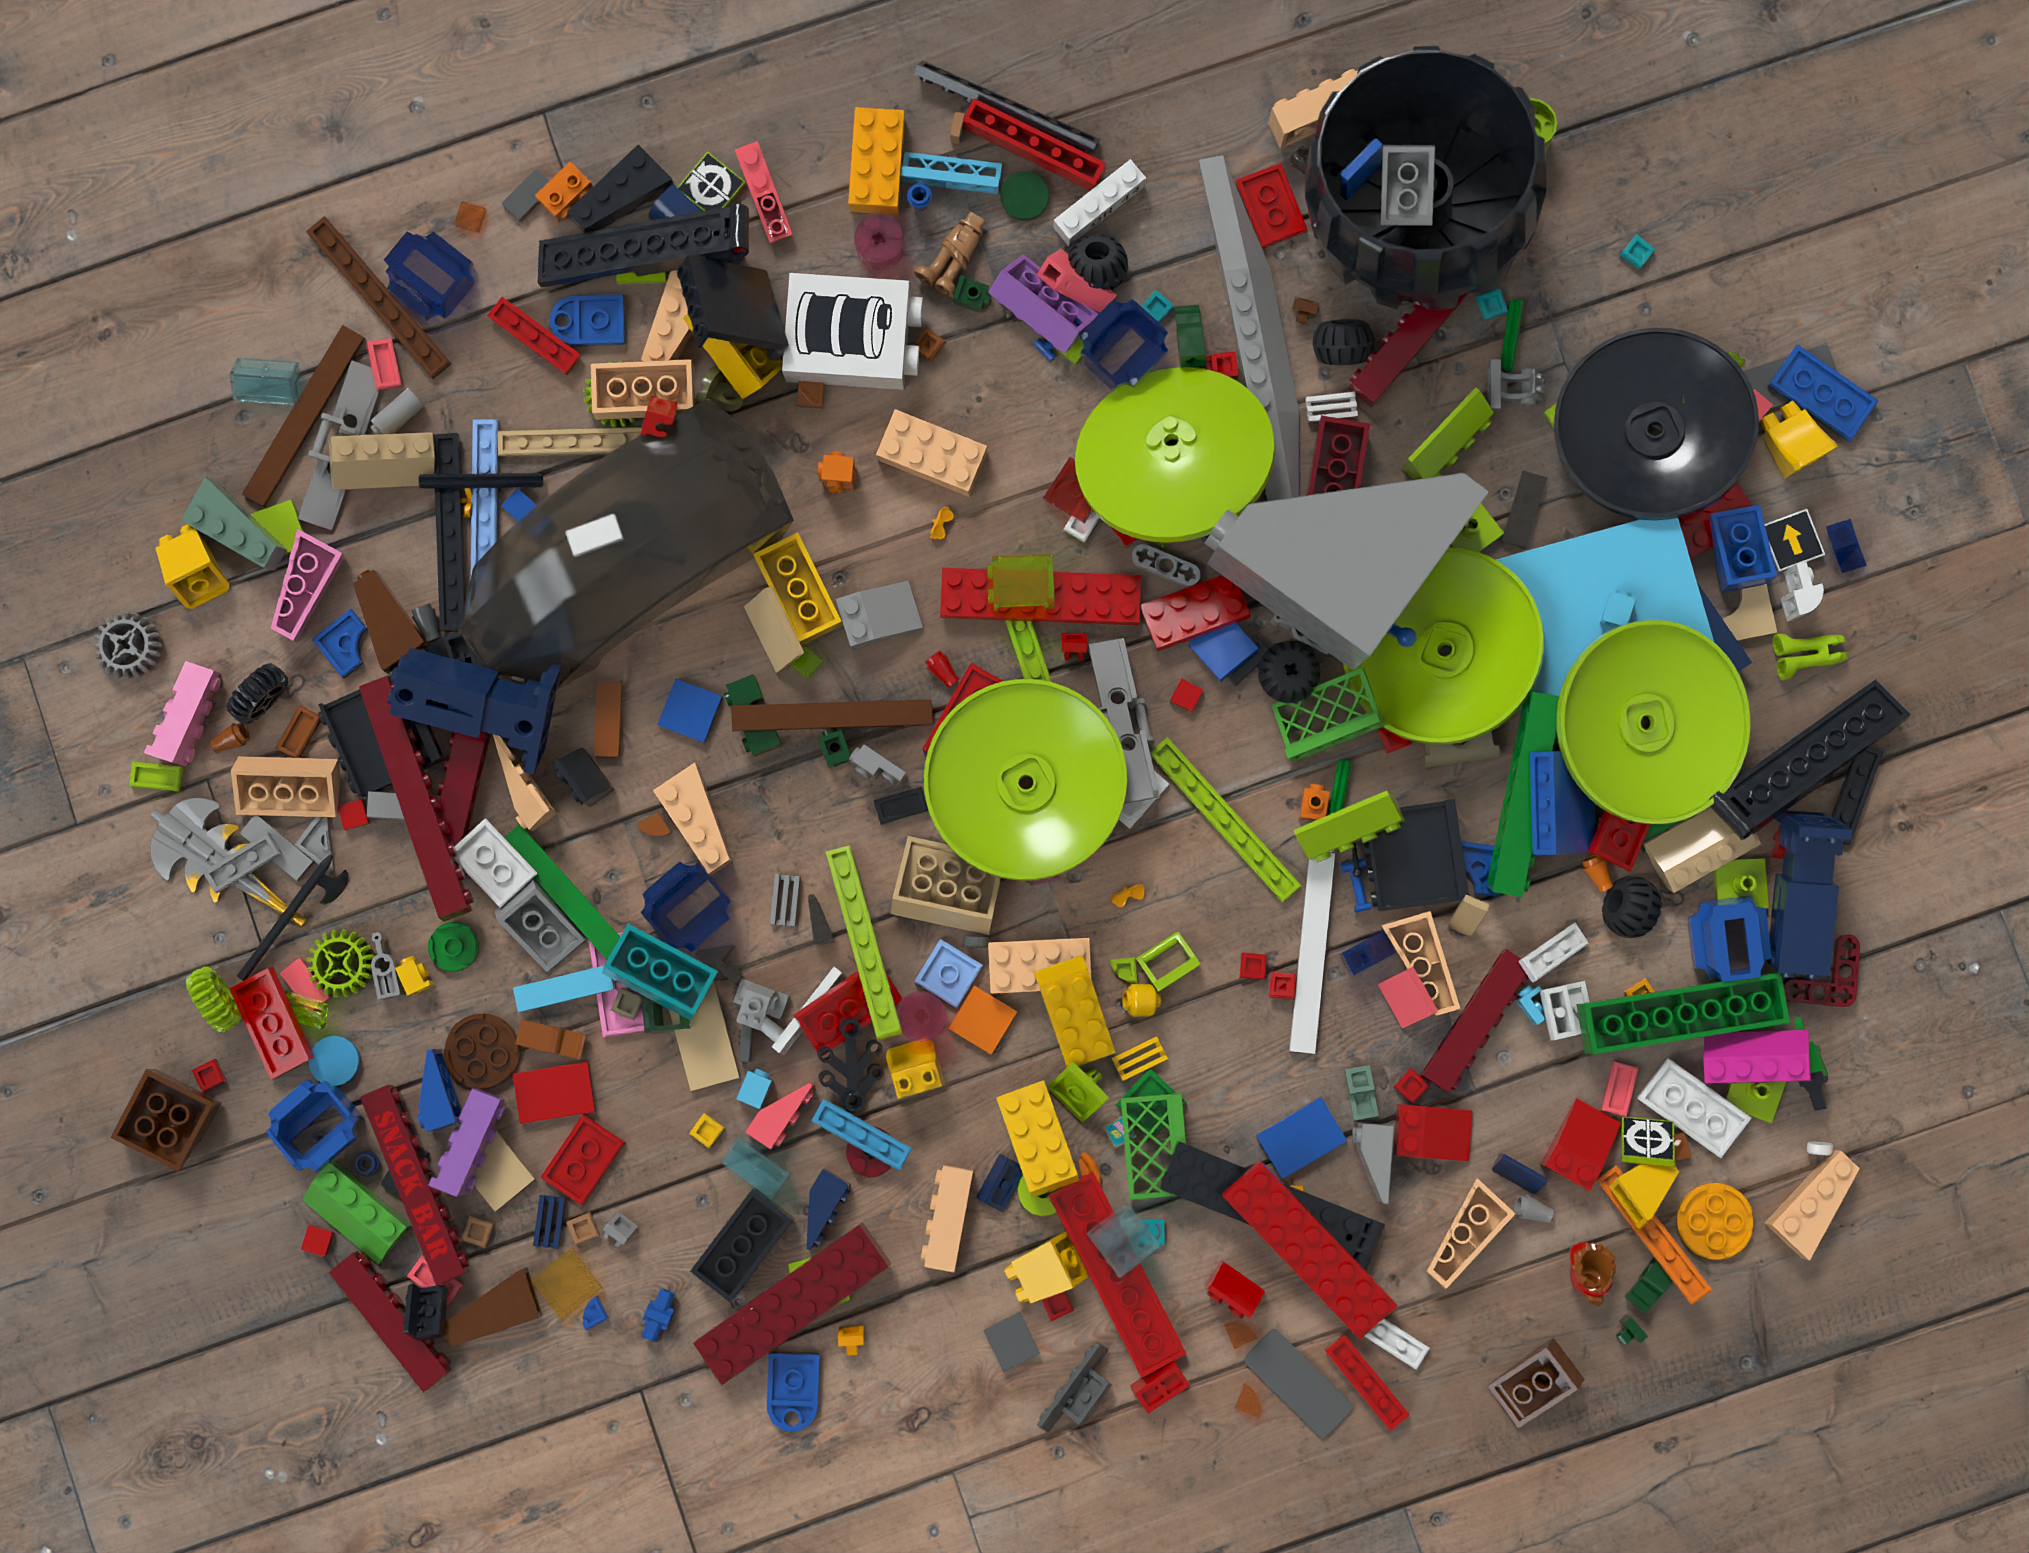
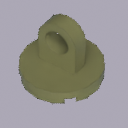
M716 366L711 367L702 379L703 391H699L696 395V410L704 415L711 414L716 406L727 411L738 410L742 407L743 399L734 390L732 385L726 383V376ZM726 397H734V398H736V399H735V400H727V399H725V398H726Z

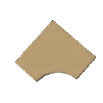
M1767 584L1741 589L1740 602L1737 609L1731 615L1723 618L1737 641L1777 633Z

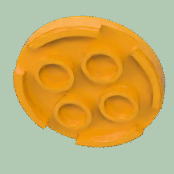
M1706 1183L1693 1188L1684 1196L1677 1210L1676 1226L1681 1240L1693 1253L1707 1259H1727L1742 1251L1750 1241L1753 1233V1211L1744 1195L1735 1188L1721 1183Z

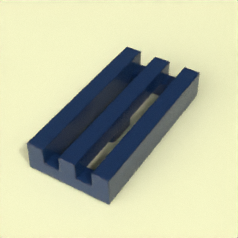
M548 1195L539 1196L533 1246L559 1249L566 1198ZM549 1201L544 1241H540L545 1202ZM559 1202L554 1242H549L554 1204Z

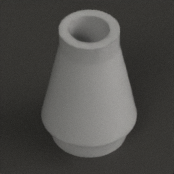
M1519 1195L1513 1208V1212L1516 1213L1515 1215H1518L1519 1219L1550 1223L1554 1213L1552 1208L1545 1206L1529 1195Z

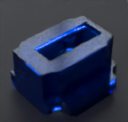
M407 231L384 258V261L389 266L385 271L390 279L387 289L427 321L435 316H440L444 319L448 317L475 283L471 275L473 262L434 231L427 236L413 235ZM415 249L455 280L443 295L403 265Z
M1133 299L1126 303L1113 300L1080 334V339L1083 342V349L1080 355L1085 359L1084 365L1109 389L1117 388L1120 385H1130L1134 388L1168 353L1164 342L1168 332ZM1132 329L1145 342L1111 375L1098 362Z
M680 861L642 894L645 906L640 913L662 939L675 949L686 948L693 952L731 919L728 915V907L732 902L731 897L700 863L688 866ZM708 880L720 895L679 930L667 915Z

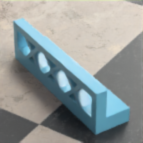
M905 152L900 173L901 183L924 184L926 186L998 194L1002 163ZM909 159L919 160L924 168L908 167ZM937 163H944L949 170L941 171L931 168ZM961 166H968L973 174L955 171ZM985 169L996 170L995 177L979 174Z

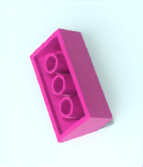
M1809 1030L1730 1032L1705 1036V1083L1812 1081Z

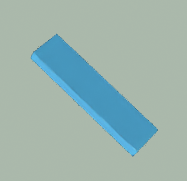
M823 1099L811 1120L899 1171L912 1150L906 1144Z

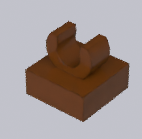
M1295 296L1292 308L1299 310L1296 322L1306 324L1308 314L1317 313L1319 302Z

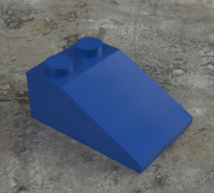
M1760 505L1710 514L1715 567L1721 593L1770 584L1777 577V572Z
M430 1049L426 1052L418 1107L420 1113L417 1114L419 1124L422 1129H426V1132L437 1131L460 1123L458 1119L462 1109L450 1072L445 1064L442 1049Z

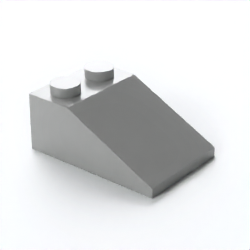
M1383 145L1381 225H1432L1435 145Z
M909 581L860 591L836 599L852 650L923 628Z
M534 879L530 880L505 905L494 910L497 921L546 972L585 940L554 900Z
M1357 1122V1128L1353 1127L1352 1143H1356L1355 1148L1377 1201L1388 1204L1394 1126Z

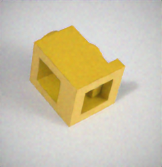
M414 955L401 960V966L395 968L407 996H414L435 986L434 981L427 980L426 978L429 976V972L425 964L416 960Z

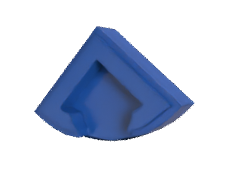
M598 1295L589 1301L584 1310L583 1326L585 1331L609 1318Z

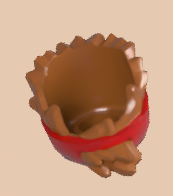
M1581 1242L1572 1245L1569 1250L1572 1285L1581 1295L1585 1296L1590 1305L1594 1303L1596 1306H1601L1605 1301L1603 1295L1610 1290L1613 1282L1612 1277L1616 1273L1615 1256L1612 1255L1607 1247L1604 1248L1602 1244L1596 1245L1594 1242Z

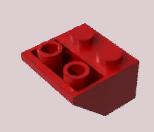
M1223 1260L1220 1261L1205 1283V1287L1208 1289V1296L1219 1304L1223 1300L1229 1304L1228 1309L1241 1319L1244 1315L1249 1319L1252 1317L1265 1293L1263 1288Z

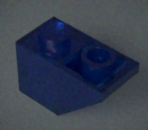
M1852 518L1826 526L1842 573L1867 566Z
M1382 931L1339 953V956L1349 975L1353 976L1393 955L1395 952L1385 932Z

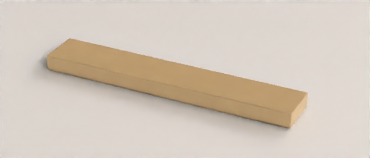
M642 427L498 431V456L526 457L647 453V433L645 435L640 434Z

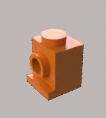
M1310 784L1309 788L1303 789L1298 819L1316 821L1326 816L1330 792L1324 791L1325 786ZM1314 797L1320 800V804L1317 807L1311 804V799Z

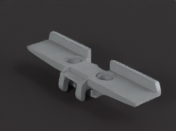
M351 361L333 415L326 413L321 415L323 420L314 447L308 453L309 457L317 459V463L298 520L332 531L346 490H332L331 474L327 471L330 457L323 455L322 452L331 425L340 427L337 436L366 435L365 431L379 391H376L371 367ZM346 415H352L356 418L357 425L355 428L347 427L344 424L343 418Z
M1124 638L1088 644L1101 707L1098 709L1112 725L1121 745L1129 744L1134 748L1131 751L1123 749L1127 767V790L1124 804L1158 798V786L1148 746L1155 743L1154 736L1150 733L1145 711L1146 700L1144 698L1137 699ZM1115 693H1120L1124 696L1125 700L1122 704H1114L1110 697ZM1135 709L1140 730L1139 734L1134 735L1129 710Z

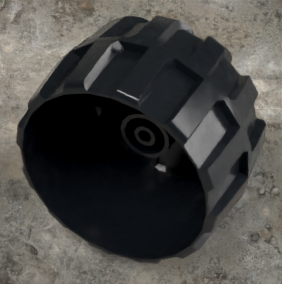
M1414 46L1411 52L1389 58L1378 56L1358 67L1357 76L1341 91L1332 92L1322 107L1317 122L1315 139L1310 145L1305 168V201L1315 239L1321 241L1327 252L1331 270L1345 284L1354 280L1370 289L1377 304L1396 310L1403 301L1418 302L1420 305L1433 311L1450 309L1457 306L1458 298L1462 294L1491 291L1507 277L1512 262L1522 250L1528 247L1536 230L1546 197L1545 139L1536 133L1535 108L1523 88L1511 85L1495 71L1494 63L1474 53L1470 56L1441 51L1439 46ZM1375 139L1383 145H1435L1432 225H1381L1382 165L1348 201L1340 196L1341 173Z

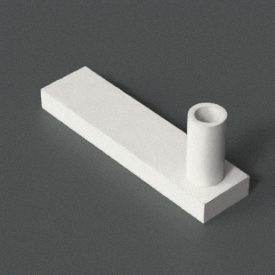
M833 967L801 1009L842 982L846 975ZM765 1016L760 1031L775 1042L772 1048L782 1055L788 1052L803 1032L795 1018L783 1030L767 1016Z

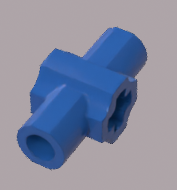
M660 1288L656 1300L650 1301L642 1320L646 1322L642 1333L643 1338L657 1342L662 1329L667 1330L675 1310L671 1308L676 1295L674 1292Z

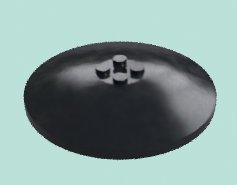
M1644 328L1629 331L1610 338L1593 348L1575 365L1567 376L1557 399L1554 416V436L1557 452L1564 469L1574 484L1592 501L1607 510L1629 518L1655 521L1670 520L1696 513L1712 505L1728 493L1742 477L1751 461L1759 429L1756 397L1751 383L1738 363L1727 352L1711 341L1690 332L1671 328ZM1652 425H1658L1662 432L1657 436L1649 434L1648 428Z

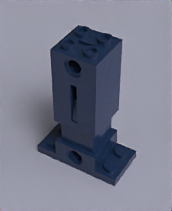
M410 648L406 656H401L398 668H394L392 672L391 683H394V688L390 690L387 704H391L389 715L479 738L482 731L509 738L508 746L524 750L522 761L526 762L524 772L534 774L546 749L562 665L552 663L548 672L543 671L540 682L528 679L525 685L498 679L499 671Z
M1786 810L1775 818L1776 821L1781 823L1779 844L1785 848L1782 873H1775L1769 932L1772 958L1768 959L1767 963L1783 977L1792 978L1796 977V974H1805L1807 978L1821 979V975L1830 976L1839 885L1833 882L1835 855L1842 856L1844 840H1851L1852 829L1826 812Z

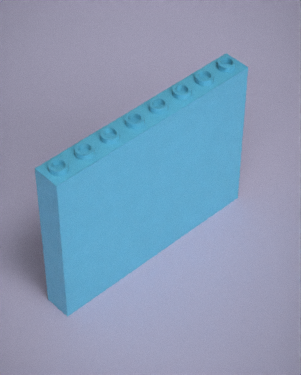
M1678 518L1656 521L1637 520L1496 559L1509 568L1524 583L1532 595L1541 616L1544 630V656L1539 677L1532 691L1560 696L1565 678L1578 656L1595 639L1614 629V627L1601 624L1600 621L1611 591L1616 592L1617 589L1630 592L1631 597L1636 598L1628 623L1645 620L1676 622L1697 630L1714 642Z

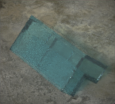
M237 358L229 374L233 401L295 405L298 398L297 382L300 377L299 362Z
M742 1136L736 1138L721 1161L722 1164L770 1199L775 1197L791 1174L789 1170Z

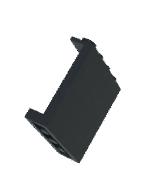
M687 255L684 262L678 267L677 277L681 283L682 295L685 298L688 316L691 320L693 335L696 338L698 348H702L708 338L765 348L768 359L778 361L789 344L767 270Z
M360 689L326 705L323 703L318 704L321 710L318 712L319 718L324 726H328L331 733L328 735L332 747L334 749L337 748L340 753V757H338L339 764L343 771L347 770L350 776L348 784L354 794L357 793L358 796L365 797L368 795V792H376L392 785ZM406 719L409 728L413 727L418 739V741L414 742L416 749L421 750L424 756L425 764L422 765L423 769L425 770L445 761L431 726Z
M1455 799L1399 807L1405 819V822L1400 823L1401 828L1390 833L1383 830L1376 833V839L1363 843L1365 857H1370L1372 867H1367L1369 882H1374L1375 892H1371L1372 906L1378 907V912L1461 901L1465 895L1469 896Z

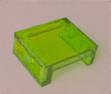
M1052 554L992 556V565H987L988 580H993V588L988 589L989 604L994 603V611H999V607L1044 605V610H1054Z

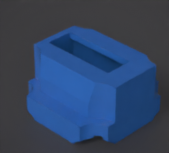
M1750 896L1701 902L1699 903L1698 911L1688 917L1691 956L1695 968L1704 969L1708 978H1717L1722 982L1761 977V968L1764 962L1772 958L1766 908L1756 906ZM1744 918L1749 966L1730 970L1724 920Z
M306 1080L268 1113L271 1126L267 1130V1134L291 1165L298 1171L311 1168L315 1172H319L358 1138L355 1129L363 1115L339 1087H332L327 1081L321 1084H314L312 1081ZM333 1105L344 1120L307 1153L302 1155L291 1141Z

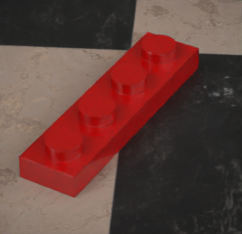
M503 297L498 300L487 315L490 320L566 376L581 358L577 351Z
M1344 1334L1324 1350L1390 1431L1410 1415Z

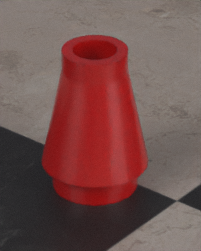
M941 650L925 661L928 666L926 669L943 682L947 688L959 680L947 654H943Z

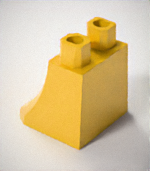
M1794 401L1780 408L1781 413L1786 419L1782 423H1779L1773 412L1760 420L1765 432L1761 436L1784 479L1823 458L1838 447L1836 442L1816 424L1805 409L1801 411Z
M187 524L181 527L180 536L173 538L172 535H165L159 538L160 546L156 547V552L165 584L184 607L192 609L227 592L230 584L214 558L206 540L196 528Z
M923 1038L889 1048L887 1051L886 1060L898 1099L946 1085L935 1045L930 1039Z
M1066 1231L1021 1255L1004 1269L1010 1281L1019 1278L1022 1284L1021 1287L1015 1290L1020 1303L1026 1301L1033 1303L1069 1290L1089 1277Z

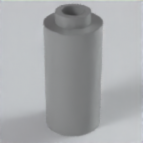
M407 388L371 419L373 425L370 428L377 435L394 434L425 406Z

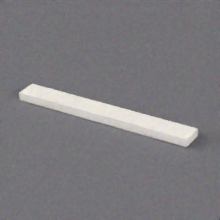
M1330 853L1331 857L1318 863L1316 859L1308 860L1289 1051L1315 1054L1335 853Z

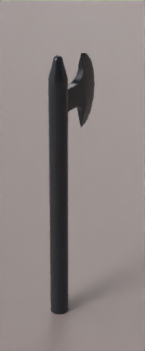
M329 855L320 862L237 974L239 979L244 981L249 977L316 885L325 889V896L321 900V904L331 903L344 891L349 879L346 869L336 878H331L325 874L333 859L332 855Z

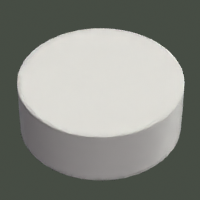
M1809 1141L1807 1142V1152L1815 1155H1832L1833 1144Z

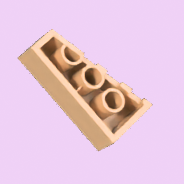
M677 270L670 272L641 357V362L677 360L684 350V346L690 337L693 336V332L683 319L688 313L685 298L682 295V287L677 277Z
M693 763L653 790L708 874L713 875L732 862L707 788L701 776L699 766L696 763Z
M1431 912L1382 925L1407 969L1414 967L1438 1010L1435 1015L1460 1009Z
M1477 1178L1426 1272L1444 1289H1447L1516 1213Z

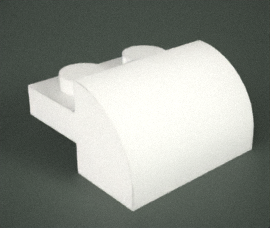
M1807 562L1798 563L1784 571L1789 593L1780 599L1787 622L1796 620L1811 612L1822 600L1823 583L1813 586L1814 575L1812 569L1807 566Z
M1585 981L1540 990L1550 1040L1581 1034L1576 1004L1590 1002Z

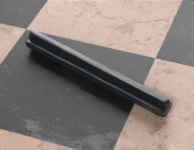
M542 473L420 474L418 477V484L421 489L543 487L544 484Z

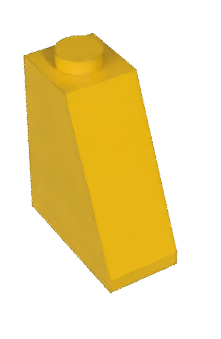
M1675 1162L1673 1167L1640 1164L1618 1177L1609 1188L1638 1229H1641L1655 1214L1679 1171L1676 1168Z

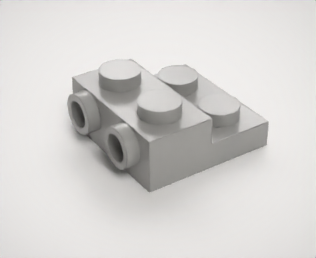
M863 745L861 749L857 747L849 758L855 764L856 772L868 780L870 777L877 779L880 773L883 772L881 775L891 784L895 785L898 782L903 785L908 777L906 772L866 745Z

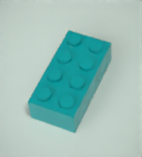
M627 924L602 971V974L690 1021L693 1020L718 973L717 970L630 924Z

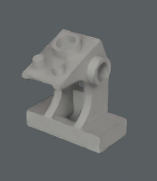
M1491 359L1487 364V402L1494 414H1497L1500 410L1501 402H1521L1523 406L1536 405V401H1542V393H1546V380L1542 378V373H1539L1536 369H1522L1521 374H1506L1501 372V360ZM1507 382L1521 383V394L1507 393Z
M741 979L733 1001L741 1005L736 1022L760 1030L766 1014L778 1019L782 1018L789 995Z

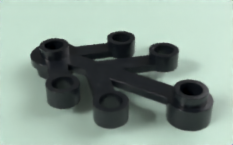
M847 1017L839 1025V1031L845 1038L846 1064L838 1059L828 1046H822L817 1051V1057L822 1062L830 1064L847 1078V1088L837 1082L835 1076L829 1070L820 1072L818 1080L824 1087H829L841 1097L840 1103L844 1110L855 1113L864 1107L866 1092L876 1080H880L883 1077L884 1070L879 1064L874 1063L867 1068L868 1076L859 1085L857 1077L875 1056L882 1053L883 1047L875 1039L868 1041L865 1053L856 1062L855 1038L861 1033V1025L856 1019ZM848 1023H852V1028L845 1030V1026ZM874 1044H878L877 1050L871 1051V1047ZM829 1051L828 1057L822 1058V1053ZM878 1068V1074L873 1076L872 1071ZM826 1075H830V1080L823 1082V1078ZM856 1096V1100L853 1103H849V1098Z

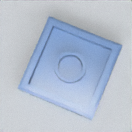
M940 939L914 982L957 1008L983 965Z

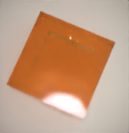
M461 201L454 225L479 233L486 209Z

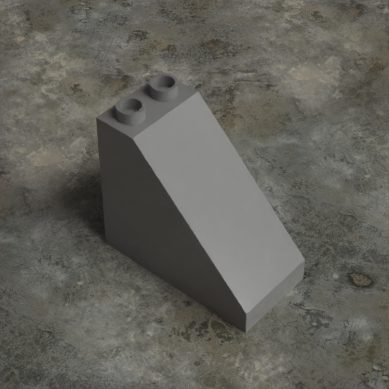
M1462 473L1248 504L1239 517L1227 509L1204 543L1214 550L1207 564L1350 669L1354 670L1371 655L1489 491Z

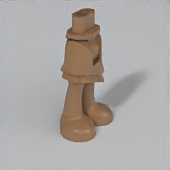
M969 212L966 219H961L960 224L956 225L944 238V241L941 243L943 247L931 266L928 268L925 266L917 267L914 275L930 288H933L935 285V289L940 294L953 297L956 290L954 285L955 278L960 269L965 270L966 263L969 264L979 238L983 234L981 229L986 221L976 214ZM952 257L953 261L943 277L938 279L946 263Z

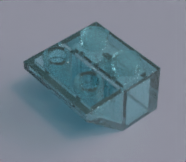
M1127 1203L1086 1234L1119 1277H1122L1160 1247L1159 1243Z

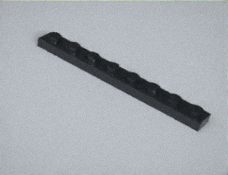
M921 61L916 65L914 74L920 76L919 79L928 84H933V82L942 86V90L951 94L957 92L963 95L964 99L970 103L973 98L1021 122L1031 125V127L1053 135L1054 138L1064 143L1069 142L1076 145L1075 148L1084 153H1089V151L1093 153L1099 145L1101 139L928 62Z
M433 434L434 474H461L459 434ZM435 488L440 631H462L467 629L461 488Z

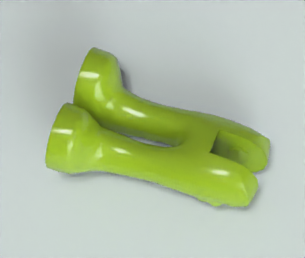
M1775 634L1772 644L1777 656L1817 650V653L1812 655L1790 656L1778 659L1776 665L1778 677L1780 680H1789L1800 669L1833 665L1848 660V652L1829 654L1828 650L1830 645L1835 646L1846 643L1845 637L1843 635H1823L1806 639H1793L1786 634Z

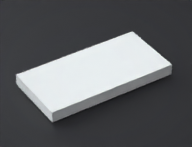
M1668 1057L1637 1096L1641 1102L1668 1121H1674L1676 1127L1720 1158H1722L1752 1119L1744 1111Z

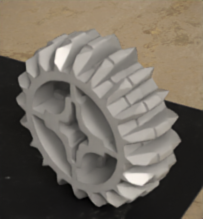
M124 612L123 617L119 614H114V622L109 618L105 619L107 627L98 626L102 633L101 635L95 634L94 638L99 640V643L92 645L94 649L99 650V652L94 654L96 659H101L98 665L102 668L106 667L105 672L111 675L114 673V677L119 679L124 676L125 679L130 680L132 674L136 678H140L141 670L149 673L147 665L155 666L157 663L152 660L153 657L161 656L159 652H156V648L162 647V643L155 642V640L161 637L159 633L154 632L156 626L149 624V619L146 617L141 619L137 613H134L132 617L128 612ZM134 627L132 631L129 630L123 636L116 634L123 628ZM142 634H143L144 640H145L144 651H142L141 648H140V641H141V639H142V637H141ZM111 641L115 644V650L112 653L114 655L113 658L110 652ZM126 642L130 645L128 650L124 646ZM131 656L139 658L131 664L121 665L123 660L126 661Z

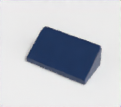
M1499 1154L1492 1166V1171L1532 1194H1536L1548 1181L1546 1177L1506 1154Z
M999 1154L976 1198L1003 1213L1023 1176L1020 1164L1003 1154Z

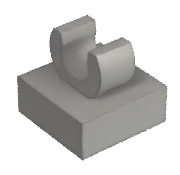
M618 1211L604 1227V1238L607 1239L609 1236H612L617 1240L615 1246L618 1247L621 1244L623 1245L632 1236L638 1226Z

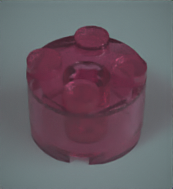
M870 214L856 228L854 234L855 248L858 257L865 266L873 270H885L891 266L893 267L901 260L905 250L904 236L901 226L893 218L883 214ZM884 240V243L875 244V241Z
M916 991L908 994L901 1000L896 1010L902 1034L916 1042H926L935 1039L946 1026L947 1011L945 1005L936 995L930 992ZM920 1009H924V1013L929 1016L928 1019L924 1020V1024H919V1020L915 1019V1014H919Z

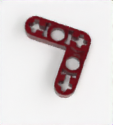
M1848 934L1841 935L1836 939L1831 983L1798 979L1787 980L1783 983L1786 1001L1833 1007H1849L1853 1005L1857 996L1860 942L1858 938ZM1847 939H1849V944H1853V949H1848L1847 957H1853L1852 961L1848 959L1840 960V956H1846V948L1842 947V943H1845ZM1844 963L1848 964L1852 970L1848 978H1843L1839 974V967ZM1794 984L1796 989H1806L1805 994H1794L1792 998V994L1787 992V989ZM1816 986L1822 987L1825 993L1820 1001L1815 1000L1812 996V990ZM1843 989H1845V994H1849V999H1844V1003H1842L1841 998L1831 997V992L1842 993Z

